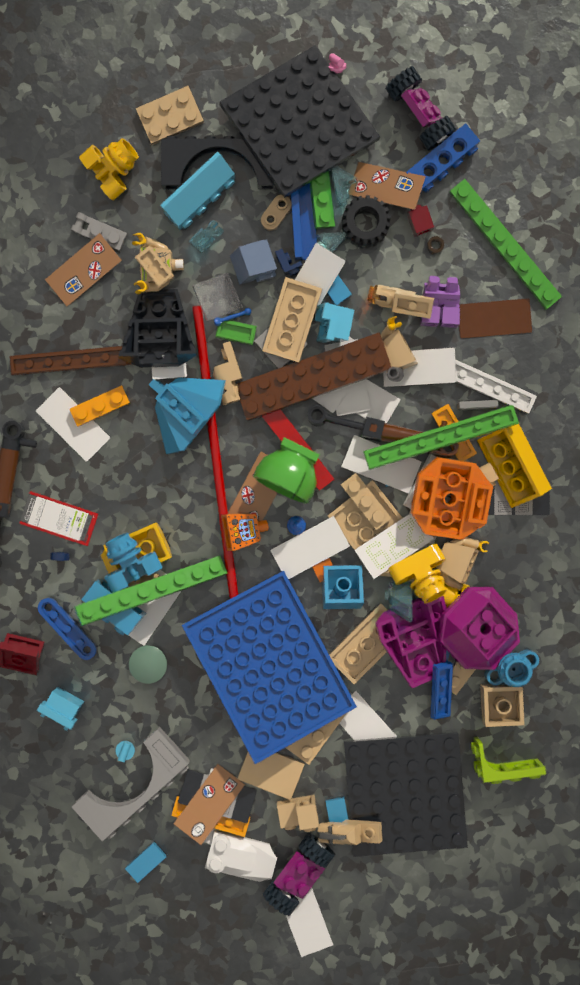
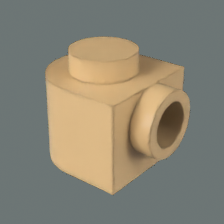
M487 463L479 467L487 480L495 486V481L499 478L492 465Z

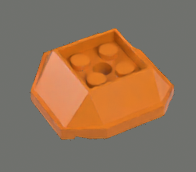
M436 457L417 474L410 513L424 534L462 540L486 525L493 485L487 480L476 463ZM450 493L451 500L446 503L445 497Z

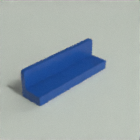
M309 183L291 194L295 261L306 260L317 243Z

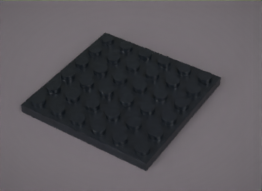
M316 45L221 100L219 104L284 198L380 139V135L336 73L330 71L329 63Z
M458 732L344 741L350 820L381 822L382 842L380 844L361 842L358 845H352L353 857L468 848Z

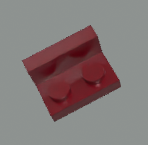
M7 633L4 642H0V667L37 676L44 641Z

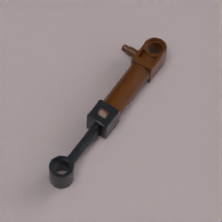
M321 405L311 406L307 414L308 420L313 426L319 427L329 422L362 430V438L378 442L385 441L391 443L423 433L388 424L383 420L366 417L365 423L328 415V412ZM319 411L323 416L320 420H314L312 414ZM443 420L440 427L446 426L448 422ZM453 444L454 450L452 452H446L444 448L427 452V454L451 458L456 455L459 444Z

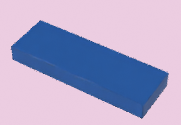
M450 661L433 664L430 717L434 720L451 715L453 663Z

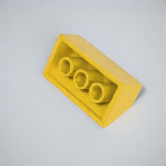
M519 424L492 432L477 440L488 463L492 465L499 478L497 481L511 508L540 497L552 489Z

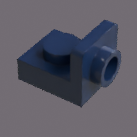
M283 249L275 251L276 258L285 276L288 274L294 276L299 273L302 268L301 261L290 266L292 261L288 252L284 253Z

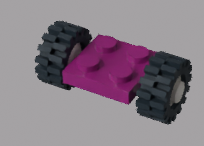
M411 66L390 80L391 82L387 84L385 89L395 102L403 98L423 127L429 126V128L421 133L419 138L425 147L430 150L451 136L457 128L448 116L441 117L439 108L429 100L430 96L426 90L422 88L415 89L423 79L416 69Z
M307 833L298 845L301 852L305 855L296 852L276 880L272 881L263 892L265 900L275 910H278L285 916L292 914L299 904L297 897L303 899L335 856L334 851L326 843H320L318 838L311 833Z

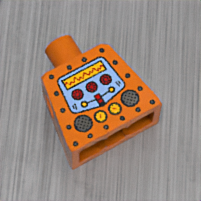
M256 514L221 515L227 551H235L259 542L261 540L260 532H265L269 529L267 520L257 521Z

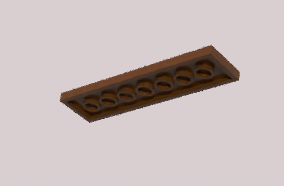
M378 332L299 361V363L295 362L237 383L240 402L246 420L250 421L387 372L392 366L381 334Z

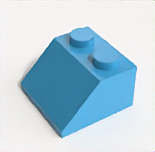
M362 565L323 566V609L362 608L364 604Z

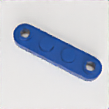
M53 598L41 600L38 604L40 615L81 659L89 660L93 658L97 652V646L56 600ZM47 604L52 606L50 611L46 609ZM85 646L90 647L91 651L89 653L85 652Z

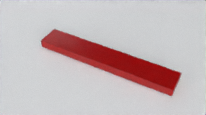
M282 410L262 416L281 442L285 437L312 450ZM318 458L314 469L317 480L316 487L320 491L332 482L334 478Z

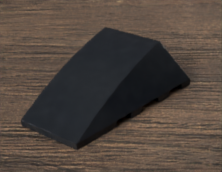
M161 289L157 292L144 291L138 294L118 358L140 368L178 367L197 356L178 289Z

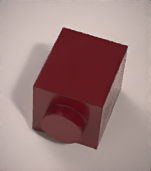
M416 205L415 210L410 209L411 211L408 212L407 217L414 237L433 231L434 224L427 205L423 207Z

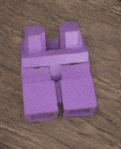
M430 276L428 282L424 283L423 296L434 298L430 319L421 317L420 326L437 327L440 320V327L457 328L460 324V289L458 279L456 277L447 278V284H440L439 277Z

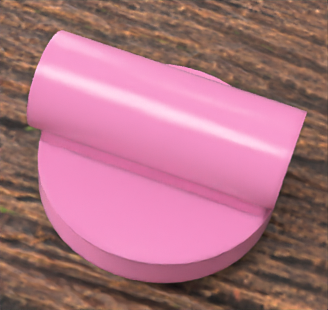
M334 53L329 55L330 66L328 67L330 71H334L336 74L342 73L346 69L344 60Z

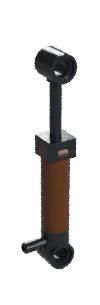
M8 421L2 427L3 438L0 449V526L2 517H10L12 504L10 503L21 446L37 447L36 440L23 438L25 428L17 421ZM15 425L18 429V432L16 435L12 436L10 434V428Z

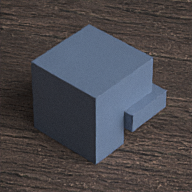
M267 240L240 246L230 255L240 285L252 282L255 279L257 282L276 277L275 270L277 267Z

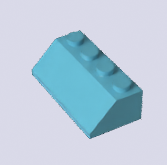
M217 152L161 204L164 214L179 230L182 228L186 229L191 225L192 219L197 214L200 216L207 209L206 206L211 201L215 202L225 188L229 189L235 183V173L221 154Z

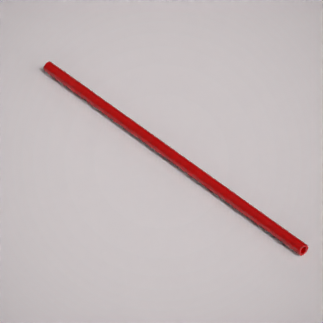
M193 306L201 379H211L202 306ZM214 413L208 420L207 427L230 600L238 595L233 551H227L221 515L228 514L216 415Z

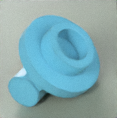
M122 741L116 747V755L120 762L131 759L135 753V747L129 741Z

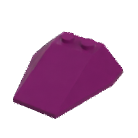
M444 596L427 604H424L421 598L414 599L383 612L375 623L381 644L411 688L432 680L433 664L446 662V649L438 641L441 614L447 609Z

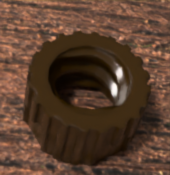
M438 236L431 237L427 242L428 251L433 255L442 252L445 246L444 240ZM434 241L439 242V249H434L431 243Z

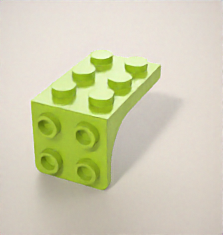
M478 736L474 737V742H471L472 753L475 754L476 761H473L474 770L484 783L500 784L502 780L509 779L512 782L521 781L524 777L538 779L541 778V775H546L545 766L538 758L499 764L491 763L485 759L483 743Z

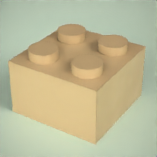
M506 684L480 685L482 723L485 727L524 725L523 686L511 687Z

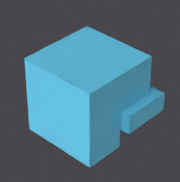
M329 303L317 305L314 321L321 322L317 341L322 343L348 341L355 310Z
M57 687L52 691L47 702L43 701L39 705L37 711L41 713V717L47 716L65 726L64 730L67 731L68 729L71 730L77 722L76 716L84 701Z

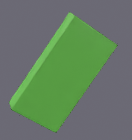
M227 320L222 322L220 326H217L215 337L253 346L257 326Z

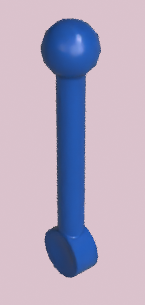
M246 308L242 312L224 318L217 317L214 319V324L220 326L224 321L242 315H250L251 309Z

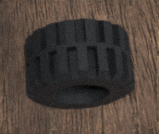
M366 195L365 198L358 196L357 200H351L350 204H347L345 207L341 225L346 239H350L351 244H358V247L361 248L362 246L370 248L371 245L376 246L378 242H382L387 235L391 215L388 213V207L385 208V203L383 201L379 202L377 197L374 196L373 199L370 198V195ZM363 212L371 213L377 220V226L372 231H362L355 225V217Z

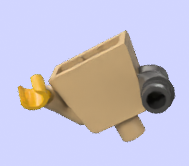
M397 316L388 319L387 326L382 331L381 337L392 366L386 372L387 377L391 381L399 382L404 377L403 370L417 365L418 362L402 333L398 329L396 330V328L402 326V323L398 322L395 324Z

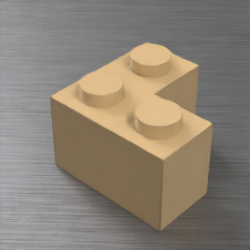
M315 795L277 801L281 828L292 830L299 826L300 830L311 832L319 827Z

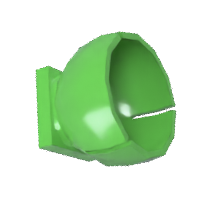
M284 437L280 449L261 460L256 467L253 478L285 497L308 504L314 495L317 485L314 465L320 454Z

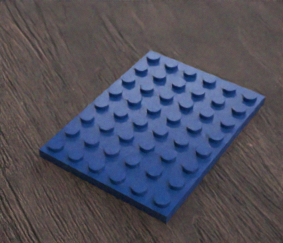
M284 571L181 625L254 764L259 763L357 707Z

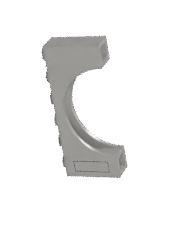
M160 726L143 742L149 750L153 763L152 779L143 793L125 802H110L97 797L88 790L72 805L73 810L101 841L106 838L111 839L118 832L116 829L120 825L124 827L131 821L132 818L130 816L135 812L137 814L146 807L145 803L149 799L153 801L159 796L161 788L164 786L165 788L169 787L175 781L173 778L178 773L182 775L189 768L187 766L190 761L189 758Z

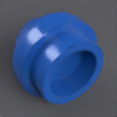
M300 516L291 517L287 523L288 531L293 535L302 534L306 529L305 520Z

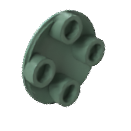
M145 645L139 647L132 653L129 659L130 673L141 683L151 684L157 682L164 676L167 669V659L164 653L154 646Z

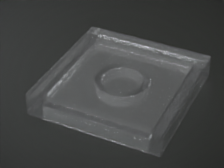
M229 273L192 286L206 322L243 308Z

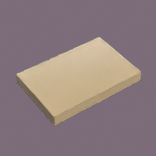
M247 752L237 779L291 800L305 763L276 752L259 763L254 764L249 752Z

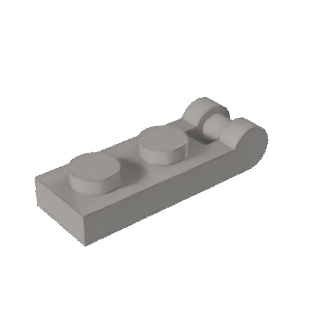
M80 212L77 213V220L75 225H72L71 231L91 240L100 233L112 249L121 252L128 235L126 232L90 218ZM84 222L89 224L87 230L82 229Z

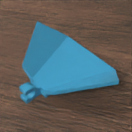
M176 378L170 384L166 383L165 386L159 380L153 379L150 382L149 386L158 393L155 398L157 400L155 410L166 454L185 451L219 408L225 380Z

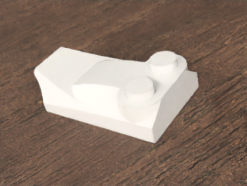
M215 829L205 868L213 873L221 872L261 882L272 879L277 857L269 843Z

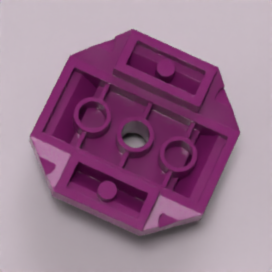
M467 587L441 614L438 641L462 668L495 670L500 660L505 655L511 653L520 643L518 616L493 587ZM484 624L485 630L481 633L480 628Z

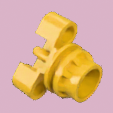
M123 138L103 149L105 156L94 145H91L79 156L86 169L95 172V178L103 183L100 186L101 189L113 201L127 189L118 174L126 176L133 169L135 161L139 158L136 150Z
M433 544L388 568L396 585L414 579L410 588L415 590V595L421 598L424 604L437 600L447 592L444 587L445 580L443 576H440L441 571H432L433 568L446 560L437 544Z

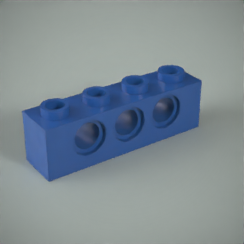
M465 123L406 173L426 176L424 170H432L433 176L425 177L421 192L427 193L434 186L433 183L437 179L441 181L449 174V169L452 167L457 168L461 165L466 155H469V157L478 150L477 146L480 140ZM460 145L463 151L457 152L453 146ZM445 157L448 163L441 164L438 158Z

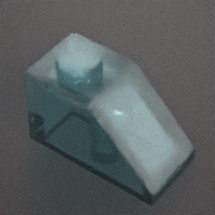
M412 581L396 585L395 582H389V589H385V601H389V609L408 622H412L413 592L410 588Z

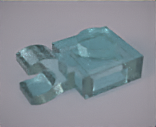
M212 220L205 230L201 228L189 240V243L202 253L215 240L213 236H220L224 230L221 227H217L215 230L218 223Z

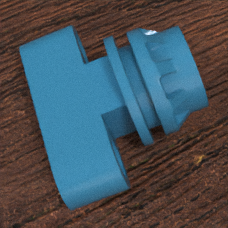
M128 532L105 543L107 557L112 559L109 562L110 565L119 563L121 567L104 577L112 593L129 586L128 583L137 581L146 574L149 576L163 568L155 551L137 559L136 554L141 551V548L136 547L138 545L137 541L132 539Z
M528 649L519 653H509L500 660L495 670H485L484 676L492 685L505 683L511 687H522L530 681L533 668L539 664V657L535 652ZM530 654L533 655V661L531 663L526 657ZM493 671H498L499 677L496 680L490 679V674Z

